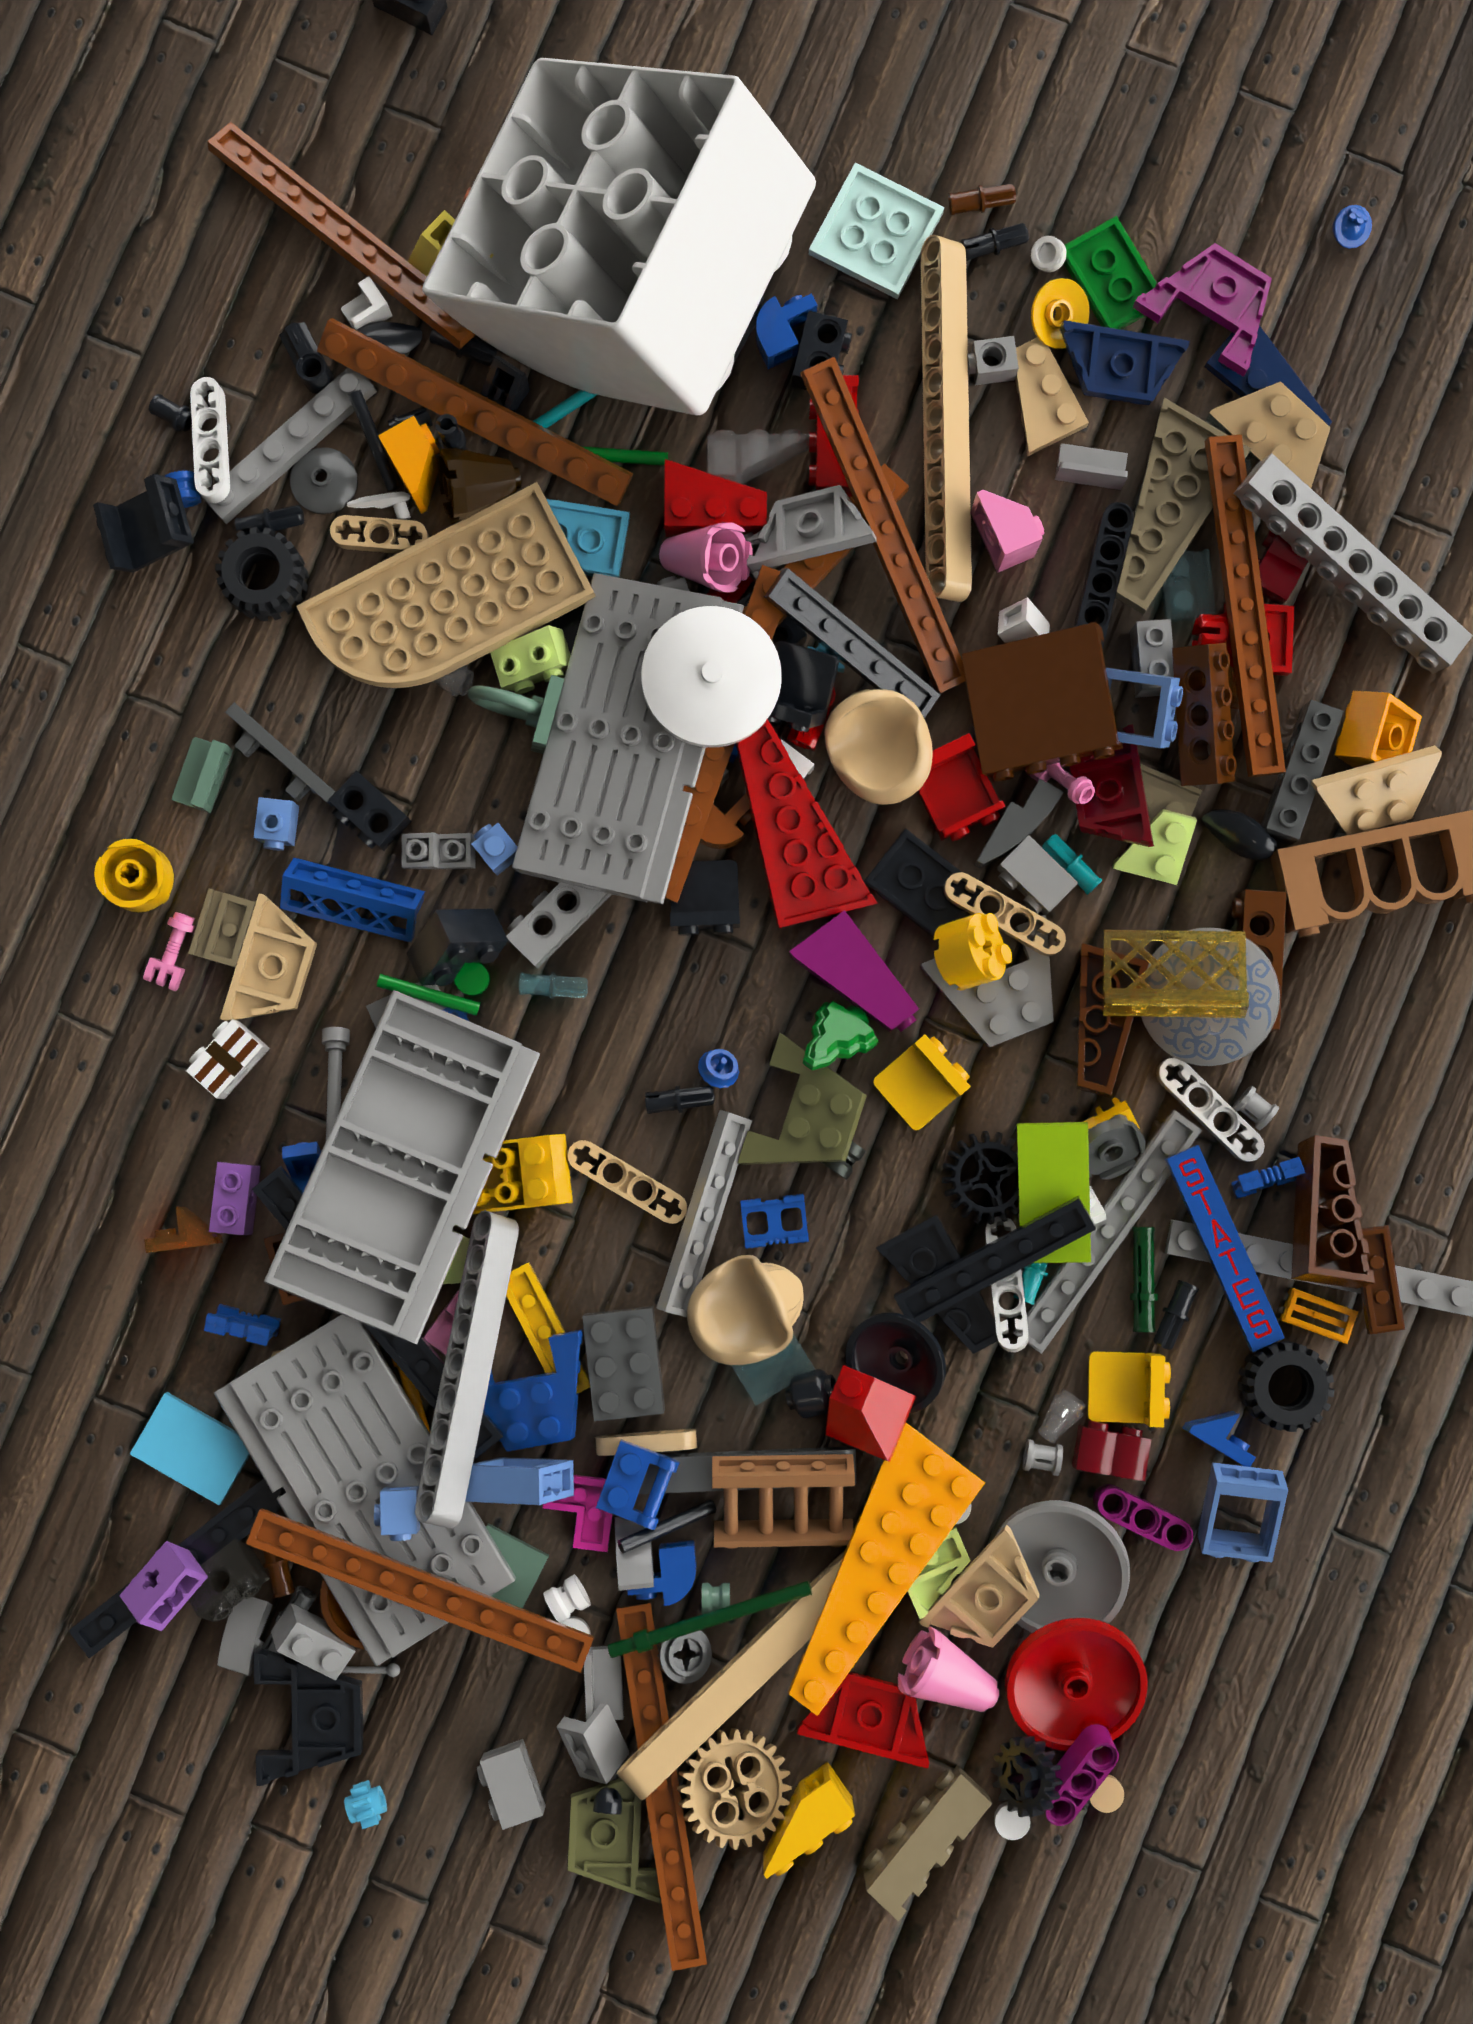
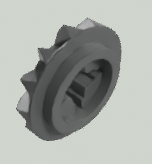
M701 1630L661 1643L660 1653L657 1655L662 1666L660 1670L670 1680L682 1684L692 1683L700 1679L708 1670L712 1650L707 1636ZM683 1644L685 1649L696 1652V1655H690V1657L685 1658V1664H683L682 1659L674 1657V1653L682 1650Z

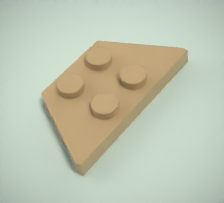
M1282 382L1211 410L1209 414L1231 435L1242 434L1243 444L1251 448L1250 452L1258 460L1262 461L1272 453L1310 488L1312 487L1331 427Z
M1434 745L1311 780V785L1324 801L1323 803L1335 817L1336 822L1346 835L1371 831L1412 819L1442 756V751Z
M258 894L220 1016L221 1020L227 1022L232 1019L239 1020L297 1009L317 947V943L264 894Z
M1008 1525L994 1537L946 1592L935 1601L928 1610V1614L919 1620L922 1626L928 1628L930 1625L943 1628L949 1630L950 1635L963 1639L971 1638L976 1643L993 1648L1035 1604L1040 1594L1012 1530Z

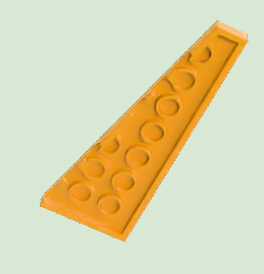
M905 1423L891 1461L883 1460L876 1479L873 1481L861 1516L859 1515L840 1562L841 1565L835 1580L829 1589L824 1607L816 1621L811 1639L805 1653H803L788 1690L790 1696L816 1716L822 1711L985 1484L984 1481L908 1423Z

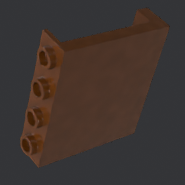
M1096 622L962 654L982 774L990 778L993 777L994 781H1004L1014 778V772L1026 770L1027 774L1041 773L1047 771V765L1060 763L1061 767L1073 766L1081 763L1080 758L1094 755L1096 760L1115 756V750L1123 749V744L1118 740L1101 644L1104 641L1102 627Z

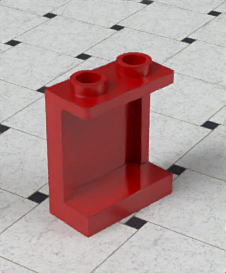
M970 733L933 750L929 776L924 785L917 791L941 841L949 837L952 842L957 841L970 834L969 828L980 822L985 827L1001 819L999 813L1003 812L1006 807L1003 800H999L988 776L982 774L981 763L974 751L975 743Z

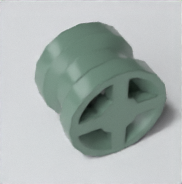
M702 1583V1614L730 1606V1583H722L720 1586Z

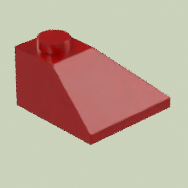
M843 1365L829 1399L825 1435L890 1462L916 1396Z

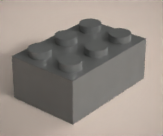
M654 1306L584 1314L582 1318L594 1422L664 1414L665 1402Z

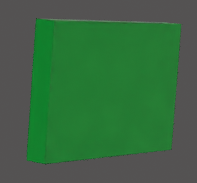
M1117 216L1065 244L1066 259L1064 265L1074 282L1079 284L1084 290L1089 307L1102 327L1123 329L1145 317L1144 314L1132 307L1137 297L1155 288L1157 282Z

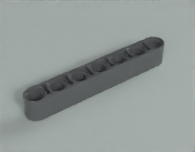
M818 1447L662 1454L680 1462L677 1472L671 1475L665 1493L723 1491V1488L712 1489V1456L853 1454L855 1484H857L856 1448ZM649 1464L639 1494H650L659 1470L658 1466ZM738 1488V1490H753V1489H759V1488Z

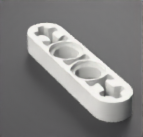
M203 377L194 382L190 391L194 479L196 490L209 503H218L223 501L230 491L225 393L216 380L211 377ZM209 390L213 391L208 395V402L211 407H208L207 402L203 399V397L207 396V391ZM207 419H217L215 428L210 431H202V425ZM216 448L219 450L218 456L213 461L205 462L203 460L205 452L209 449ZM209 473H212L214 479L218 482L213 485V490L211 491L207 489L212 486V477Z
M1174 1057L1165 1059L1159 1064L1156 1072L1159 1083L1235 1158L1240 1161L1250 1162L1261 1157L1265 1147L1262 1137L1186 1062ZM1167 1065L1171 1068L1179 1066L1178 1075L1184 1082L1188 1081L1190 1077L1194 1080L1193 1083H1190L1183 1089L1181 1094L1177 1089L1183 1085L1176 1079L1170 1081L1166 1079L1168 1071L1165 1068ZM1196 1087L1203 1089L1207 1095L1206 1103L1199 1108L1194 1107L1189 1102V1093ZM1219 1112H1225L1231 1117V1127L1225 1132L1217 1130L1213 1123L1215 1115ZM1239 1126L1243 1130L1237 1134L1242 1139L1254 1140L1252 1148L1255 1151L1253 1154L1250 1152L1242 1154L1240 1150L1243 1145L1237 1138H1232L1231 1142L1227 1140V1137L1233 1135Z
M1000 1216L995 1217L994 1224H987L986 1243L989 1244L998 1239L996 1235H991L992 1232L997 1231L998 1225H1004L1005 1230L1013 1231L1016 1229L1014 1222L1009 1218L1007 1221L1002 1222ZM1020 1269L991 1285L997 1339L999 1345L1008 1352L1021 1351L1026 1347L1029 1340L1022 1272ZM1005 1292H1013L1018 1296L1019 1304L1012 1310H1005L999 1305L1000 1296ZM1021 1314V1320L1015 1319V1328L1018 1333H1023V1336L1017 1338L1016 1344H1010L1008 1338H1003V1334L1009 1332L1008 1320L1006 1319L1001 1322L1000 1317L1013 1318Z

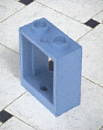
M1106 668L1109 689H1111L1112 679L1161 686L1154 737L1117 731L1118 740L1122 743L1155 748L1170 747V741L1173 742L1175 740L1178 728L1177 721H1174L1175 709L1180 706L1183 697V687L1179 686L1180 678Z
M499 1457L473 1463L465 1502L542 1505L574 1496L573 1460Z
M1212 1462L1197 1534L1202 1554L1215 1558H1240L1249 1562L1273 1561L1288 1494L1283 1471ZM1220 1494L1267 1500L1260 1534L1213 1529Z

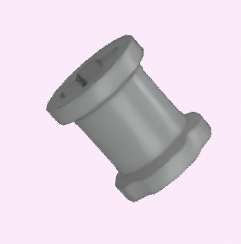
M1252 1085L1242 1093L1232 1107L1250 1118L1255 1123V1128L1259 1131L1272 1120L1279 1110V1106L1269 1104L1256 1093V1088Z
M1027 1439L1023 1455V1470L1029 1471L1031 1468L1051 1471L1052 1475L1059 1476L1063 1460V1445L1057 1444L1055 1447L1035 1444L1034 1440Z

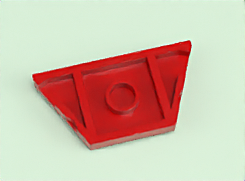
M849 1672L819 1715L816 1716L810 1711L797 1727L798 1735L929 1768V1759L915 1697L903 1694L898 1689V1684Z

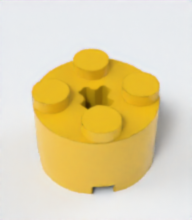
M137 839L119 840L107 847L108 849L96 862L94 871L96 886L111 903L132 912H146L168 901L174 883L173 869L165 854L151 845ZM137 870L139 871V877H136L135 882L130 880V876H134Z
M976 913L942 924L935 931L934 940L939 939V949L934 950L937 967L943 979L949 985L956 984L958 986L956 990L962 991L1000 979L1005 972L1006 964L1012 961V952L1009 946L1003 942L998 930L997 919L992 913Z

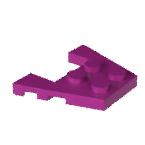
M1214 243L1184 264L1181 270L1171 277H1165L1148 293H1142L1138 296L1132 308L1159 323L1176 298L1185 302L1235 334L1221 353L1218 361L1244 377L1250 367L1251 355L1256 343L1257 332L1272 278Z

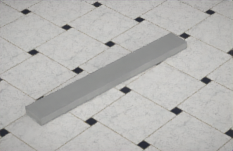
M1172 1110L1146 1145L1143 1155L1142 1153L1136 1159V1164L1126 1173L1103 1205L1107 1219L1095 1224L1096 1230L1090 1232L1091 1262L1062 1263L1039 1294L1034 1305L1032 1304L1027 1311L1029 1332L1027 1344L1042 1354L1170 1176L1171 1172L1165 1159L1190 1148L1202 1131V1129L1177 1111ZM1016 1328L1012 1332L1017 1337L1023 1336V1333H1018Z

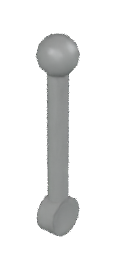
M391 1663L387 1667L346 1666L341 1673L388 1674L390 1677H396L400 1673V1667L395 1663Z

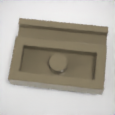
M1141 764L1150 823L1162 809L1192 816L1202 790L1194 786H1181L1180 780Z
M208 888L188 954L236 968L256 902Z

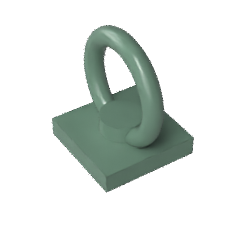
M551 675L545 698L533 695L532 699L507 690L480 685L472 686L468 690L467 695L473 703L485 709L509 717L526 720L525 725L536 728L531 751L543 754L564 678Z

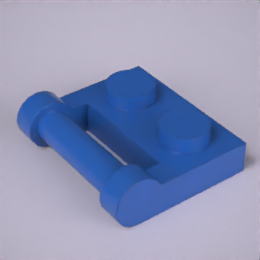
M621 1439L596 1508L635 1522L645 1528L655 1530L659 1521L656 1516L671 1475L677 1472L680 1462ZM651 1463L658 1466L659 1470L642 1512L633 1507L648 1466Z

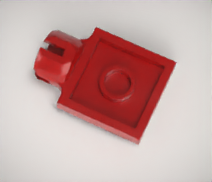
M1225 603L1223 614H1201L1196 618L1192 635L1199 636L1198 641L1192 640V646L1226 643L1227 652L1230 657L1228 672H1234ZM1264 604L1273 675L1288 676L1292 673L1294 606Z

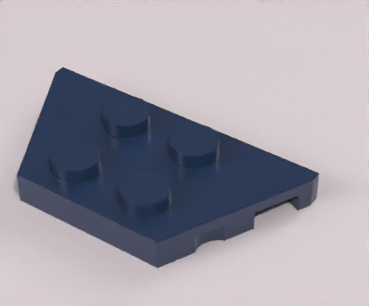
M1066 320L1060 326L1062 337L1084 395L1142 405H1150L1162 385L1175 368V365L1187 350L1190 342L1188 340Z

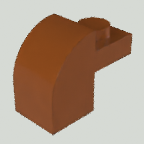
M747 792L725 815L713 804L700 839L701 844L713 849H727L738 845L745 839L744 833L738 826L742 824L746 827L753 820Z

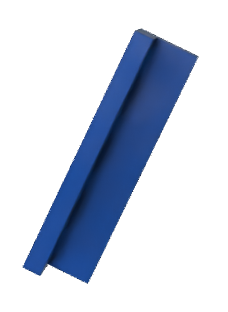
M293 858L282 876L280 909L412 942L415 933L416 917L424 902L425 891ZM291 889L303 892L309 900L305 903L291 900ZM327 898L335 900L342 909L338 911L330 910L322 901ZM359 907L369 909L375 917L370 920L361 918L355 909ZM397 916L407 919L406 929L395 927L388 918Z

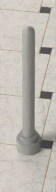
M327 1027L322 1029V1044L325 1045V1051L328 1052L326 1140L341 1109L342 1052H345L346 1046L350 1044V1030L343 1027Z

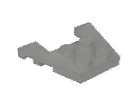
M1029 921L1016 926V931H1026ZM1036 922L1034 930L1027 938L1033 941L1035 935L1043 938V946L1048 949V934L1044 935L1037 930L1042 925ZM1022 944L1028 958L1027 961L1005 969L1003 976L998 980L962 991L956 990L958 988L956 984L949 985L943 979L935 958L922 963L920 966L925 974L937 985L942 994L960 1012V1015L986 1046L990 1048L1054 1022L1049 956L1041 955Z

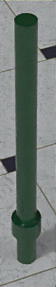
M805 1581L652 1631L646 1628L633 1632V1637L608 1644V1652L611 1658L634 1651L643 1653L652 1650L653 1645L812 1595V1589L809 1581Z

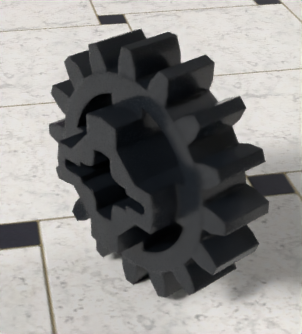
M1034 1736L1010 1738V1742L1000 1745L1002 1753L994 1754L993 1757L999 1763L998 1767L991 1768V1772L998 1776V1780L993 1783V1787L1000 1788L1002 1791L998 1799L999 1801L1008 1800L1007 1810L1009 1812L1017 1811L1019 1817L1039 1816L1044 1814L1043 1811L1052 1810L1054 1807L1051 1801L1060 1798L1059 1793L1055 1790V1786L1063 1784V1781L1056 1778L1055 1772L1061 1769V1766L1053 1765L1051 1761L1055 1756L1054 1751L1045 1752L1046 1742H1035Z

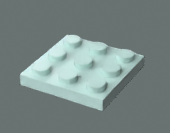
M855 163L814 238L808 255L898 299L921 256L923 243L934 232L943 215L944 207Z

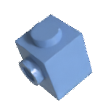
M258 798L254 838L260 843H264L263 848L283 851L284 845L295 846L299 806L290 800Z
M496 823L493 827L491 824H488L474 835L476 840L471 845L497 876L513 864L517 845L499 823Z
M419 1486L386 1487L380 1491V1504L374 1505L375 1526H381V1535H390L391 1541H405L411 1539V1534L418 1533L420 1522L415 1515V1505Z

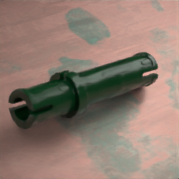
M1132 1227L1133 1293H1130V1300H1133V1332H1156L1155 1301H1158V1294H1155L1154 1291L1155 1227Z

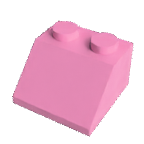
M985 490L977 492L971 509V515L997 573L1034 558L1042 542V535H1044V528L1037 515L1033 517L1027 506Z

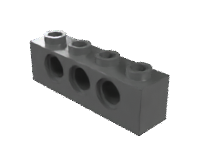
M1310 700L1301 708L1284 756L1286 772L1278 774L1261 822V826L1276 841L1291 845L1300 839L1316 790L1311 785V780L1321 778L1344 712L1343 710L1314 700Z

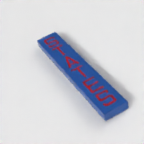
M1199 1145L1166 1158L1167 1166L1250 1351H1257L1284 1339V1334Z

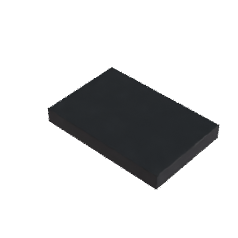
M906 828L864 880L866 886L933 938L936 929L940 925L964 918L969 914L948 901L944 895V885L947 879L961 871ZM960 880L958 884L952 882L950 886L955 889L953 895L959 897L962 893L968 895L971 899L967 904L973 907L976 897L982 890L976 888L975 893L972 894L965 889V881Z

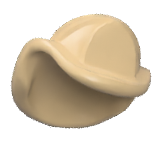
M885 689L860 690L843 700L833 710L826 722L825 744L832 766L842 782L860 798L874 804H894L911 797L924 785L932 766L933 750L931 736L921 711L906 696Z
M741 1255L724 1262L709 1272L699 1282L690 1297L687 1307V1322L693 1340L707 1357L726 1365L752 1364L778 1354L789 1345L793 1338L792 1326L800 1315L804 1301L802 1283L790 1270L773 1263H761L753 1255Z

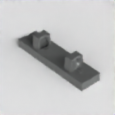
M235 702L225 711L245 732L235 744V747L242 754L250 757L261 746L263 749L266 748L293 772L292 774L295 778L285 791L295 801L299 802L311 790L314 794L317 793L331 807L334 806L328 800L336 792Z

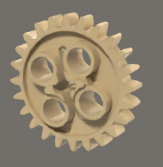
M731 1728L728 1738L724 1731L717 1730V1741L715 1742L709 1737L705 1741L706 1748L699 1747L695 1751L697 1754L696 1759L687 1758L685 1760L691 1767L690 1770L679 1771V1775L687 1779V1783L678 1786L677 1790L686 1794L687 1797L678 1802V1804L682 1808H690L683 1818L688 1822L696 1820L692 1827L693 1832L699 1834L705 1830L703 1840L708 1843L716 1836V1845L720 1848H723L728 1840L730 1847L737 1850L740 1839L745 1846L752 1847L753 1835L763 1842L765 1840L763 1833L765 1827L773 1832L776 1831L772 1819L774 1817L784 1819L785 1816L778 1808L780 1805L786 1806L790 1804L787 1799L782 1797V1792L792 1790V1786L782 1783V1779L790 1775V1771L778 1768L785 1761V1758L780 1755L772 1757L777 1747L771 1743L764 1747L766 1740L764 1736L758 1735L753 1740L752 1731L746 1729L741 1737L738 1729ZM751 1756L753 1767L749 1773L742 1774L740 1771L741 1762L744 1758ZM726 1757H730L731 1772L726 1767ZM713 1767H719V1780L715 1784L709 1785L707 1782L708 1772ZM733 1780L740 1784V1787L735 1789L736 1796L729 1793V1790L734 1787ZM755 1792H760L762 1799L760 1805L756 1809L750 1810L749 1799L751 1795ZM727 1802L729 1806L727 1816L722 1820H717L715 1816L716 1808L719 1804ZM738 1805L743 1810L744 1817L742 1820H739Z

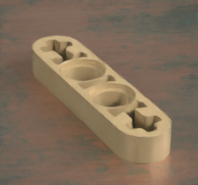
M963 872L955 873L945 882L944 895L946 899L971 915L976 913L984 914L980 909L982 898L986 896L994 897L999 903V910L994 914L998 922V930L1039 954L1053 956L1064 947L1066 942L1065 933L1058 925L969 874ZM960 880L965 881V889L972 894L975 893L976 888L982 890L976 897L973 907L967 904L971 899L968 895L963 893L959 897L953 895L955 889L950 886L952 882L958 884ZM1017 913L1025 915L1029 921L1028 929L1024 932L1014 931L1010 926L1012 915ZM1036 922L1042 925L1037 930L1044 935L1050 932L1056 934L1054 940L1058 942L1057 946L1051 945L1047 949L1043 946V938L1037 935L1033 937V941L1027 938L1034 930Z
M580 1140L573 1143L569 1148L568 1161L574 1169L653 1216L669 1224L678 1223L686 1216L688 1205L685 1198L592 1142ZM588 1146L590 1148L589 1155L596 1160H599L600 1154L606 1156V1159L598 1167L597 1175L590 1172L595 1167L589 1162H583L582 1165L577 1163L578 1156L574 1154L577 1148L583 1150ZM610 1163L618 1164L623 1170L622 1179L617 1183H609L603 1176L604 1168ZM642 1180L650 1183L653 1190L651 1197L645 1201H640L633 1195L634 1185ZM659 1189L666 1192L661 1198L667 1202H672L674 1198L680 1201L678 1208L682 1212L679 1216L673 1214L670 1218L665 1215L667 1209L660 1204H657L656 1210L649 1207L657 1198Z

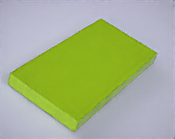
M1088 1122L1017 1123L1020 1227L1077 1196L1080 1197L1090 1215ZM1091 1233L1033 1263L1091 1262Z

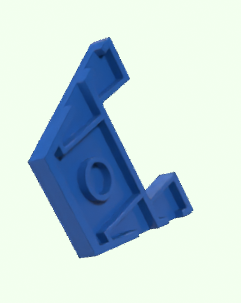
M582 1329L555 1334L548 1338L556 1372L495 1383L491 1369L484 1411L503 1433L500 1441L506 1451L569 1441L575 1437L579 1394L577 1393V1380L581 1368L579 1354L580 1344L583 1342Z

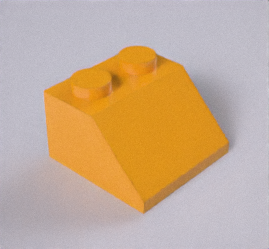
M412 416L381 433L378 437L422 514L428 509L438 475V461L435 455L440 453V450L427 424L424 423L420 426L416 418Z
M1353 691L1350 703L1346 707L1341 735L1336 742L1335 756L1356 768L1410 753L1413 750L1422 716L1390 693Z

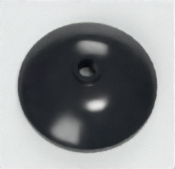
M887 1312L876 1314L858 1325L848 1340L845 1354L846 1366L915 1395L916 1398L909 1414L926 1408L939 1395L946 1376L944 1354L934 1335L919 1321L900 1313ZM900 1351H903L908 1356V1359H904Z

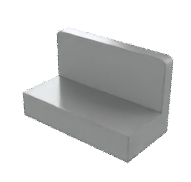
M1061 443L1055 480L1121 490L1128 476V471H1125L1128 453Z
M608 1646L590 1647L584 1662L586 1722L600 1703L609 1706L615 1720H623L622 1655L611 1658Z
M600 1703L587 1722L564 1716L557 1725L559 1734L579 1776L607 1785L629 1755L628 1747L609 1706Z

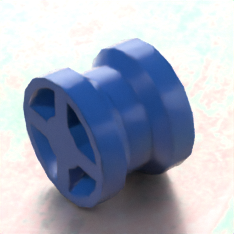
M176 471L165 475V477L177 480L184 508L193 507L201 503V495L196 490L193 471Z

